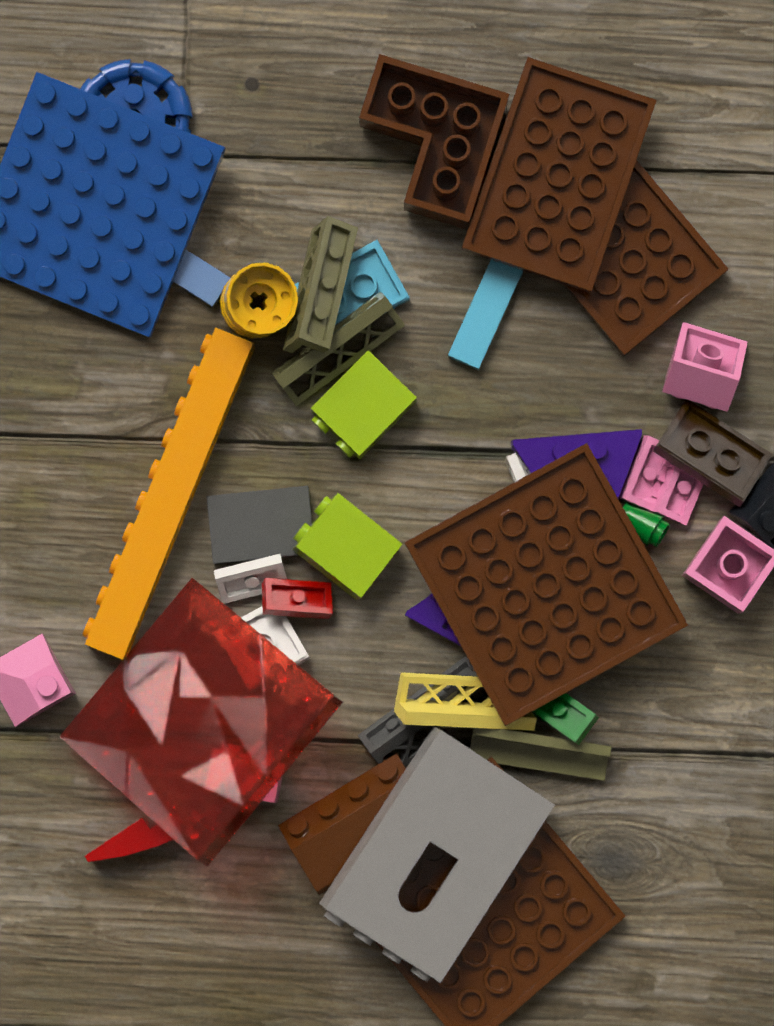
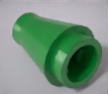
M626 503L623 508L641 541L646 546L651 544L657 548L665 537L670 524L664 521V516L633 507Z

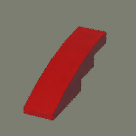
M218 801L190 819L187 818L182 809H179L153 827L146 817H142L84 857L88 862L123 857L154 848L197 830L224 814L225 811Z

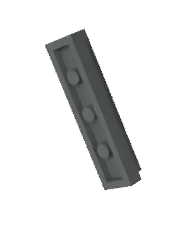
M466 656L440 674L477 677ZM447 685L436 695L441 701H450L460 691L454 685ZM424 686L408 699H418L428 691L427 688ZM487 693L473 702L482 703L488 698ZM393 709L358 734V737L378 764L383 762V757L392 750L401 749L399 758L406 767L410 764L426 739L425 737L421 741H413L415 733L421 729H429V734L433 726L404 725ZM435 726L448 735L459 728Z

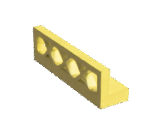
M400 673L394 712L404 725L534 731L537 720L536 716L530 712L504 726L489 697L482 703L473 702L469 697L479 687H483L478 677ZM409 683L424 684L428 690L418 699H406ZM447 685H454L459 689L460 693L450 701H441L436 695Z

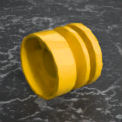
M266 262L250 264L236 272L223 287L220 297L221 314L228 327L238 335L251 339L265 338L285 327L295 315L298 304L297 288L290 275L279 266ZM250 295L254 298L262 297L264 301L260 305L263 310L259 307L255 309L250 307L249 304L253 301Z

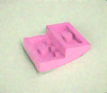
M644 435L624 482L619 499L649 512L664 516V518L687 525L703 483L653 452L660 440Z

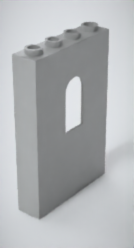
M433 726L320 901L322 907L327 910L324 916L340 927L343 926L344 922L348 923L356 929L353 935L366 944L371 945L373 941H376L385 948L382 953L396 963L400 964L402 959L413 965L410 971L424 981L428 982L432 977L441 983L555 805L459 741ZM429 842H432L458 860L428 907L420 912H409L399 902V890Z

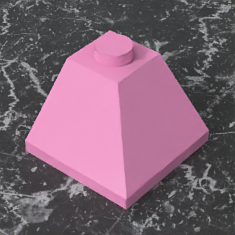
M43 634L0 657V700L15 727L76 694Z

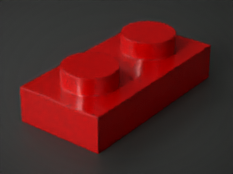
M264 578L262 582L263 615L330 619L333 614L331 582Z

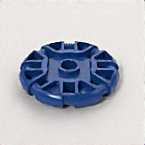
M131 59L112 62L99 69L100 73L93 79L88 77L80 88L163 123H166V118H175L176 128L191 133V130H189V119L193 118V113L186 90L183 86L177 85L173 80L174 75L153 62L144 60L143 63H132ZM131 76L143 77L142 87L138 84H130ZM110 83L115 90L105 98L100 90ZM164 89L168 97L161 103L156 94Z

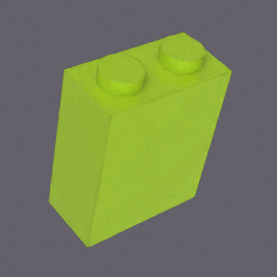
M368 350L310 408L311 412L315 415L311 421L324 434L330 430L339 439L335 444L349 458L355 454L361 459L417 402V397Z
M339 493L333 496L332 499L325 496L314 510V513L318 515L311 526L305 522L293 537L297 544L292 550L352 598L358 600L365 594L402 546V543Z

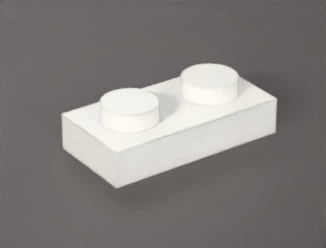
M280 554L214 570L215 580L223 604L261 595L264 578L287 579Z

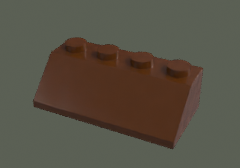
M397 753L278 825L291 851L318 895L329 889L406 770Z

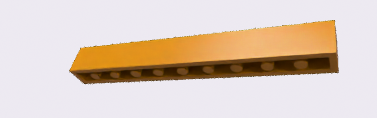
M216 327L212 335L207 334L200 349V353L204 354L200 366H193L187 380V384L191 385L186 398L181 396L175 408L174 415L178 416L174 429L168 428L163 437L161 447H164L165 450L161 460L155 459L149 471L148 478L152 479L148 492L142 491L137 500L135 510H138L139 513L134 524L129 522L123 534L122 541L126 542L122 555L116 554L111 563L109 573L113 574L110 584L108 587L103 585L96 600V605L100 606L95 619L89 618L84 628L83 636L87 638L85 645L124 661L127 660L254 352L255 346L253 342Z

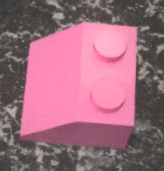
M682 322L662 392L671 394L679 399H687L703 404L711 409L728 412L740 380L748 342Z

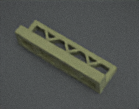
M327 216L312 229L297 289L298 304L295 315L289 322L283 350L293 353L302 345L322 353L330 349L358 227Z
M379 292L335 325L331 346L327 352L322 353L305 347L274 370L272 375L293 403L298 406L357 362L368 350L372 351L404 327L405 324L392 308L393 306L387 297ZM386 312L394 321L384 331L371 330L372 322ZM358 333H365L363 346L357 351L343 350L345 342ZM370 334L377 335L369 341ZM331 353L337 354L336 366L329 372L316 370L317 363ZM342 355H350L342 361ZM304 373L310 374L308 387L296 395L289 384ZM315 375H320V376H322L321 378H319L317 381L314 382Z
M473 728L470 744L472 751L486 760L492 756L498 764L605 781L608 757L611 755L612 746L581 742L578 746L568 739L506 729Z

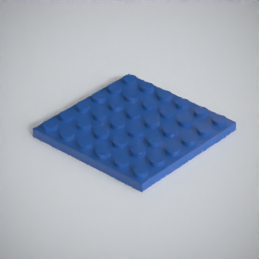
M36 72L0 164V277L147 337H152L226 148Z

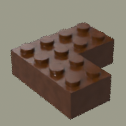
M379 54L359 116L360 127L421 146L405 196L404 211L468 230L508 106L510 94Z

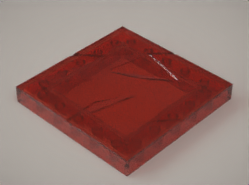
M191 578L59 737L196 860L208 867L343 702L195 579Z

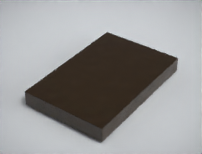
M687 399L653 450V452L738 507L745 501L773 455Z

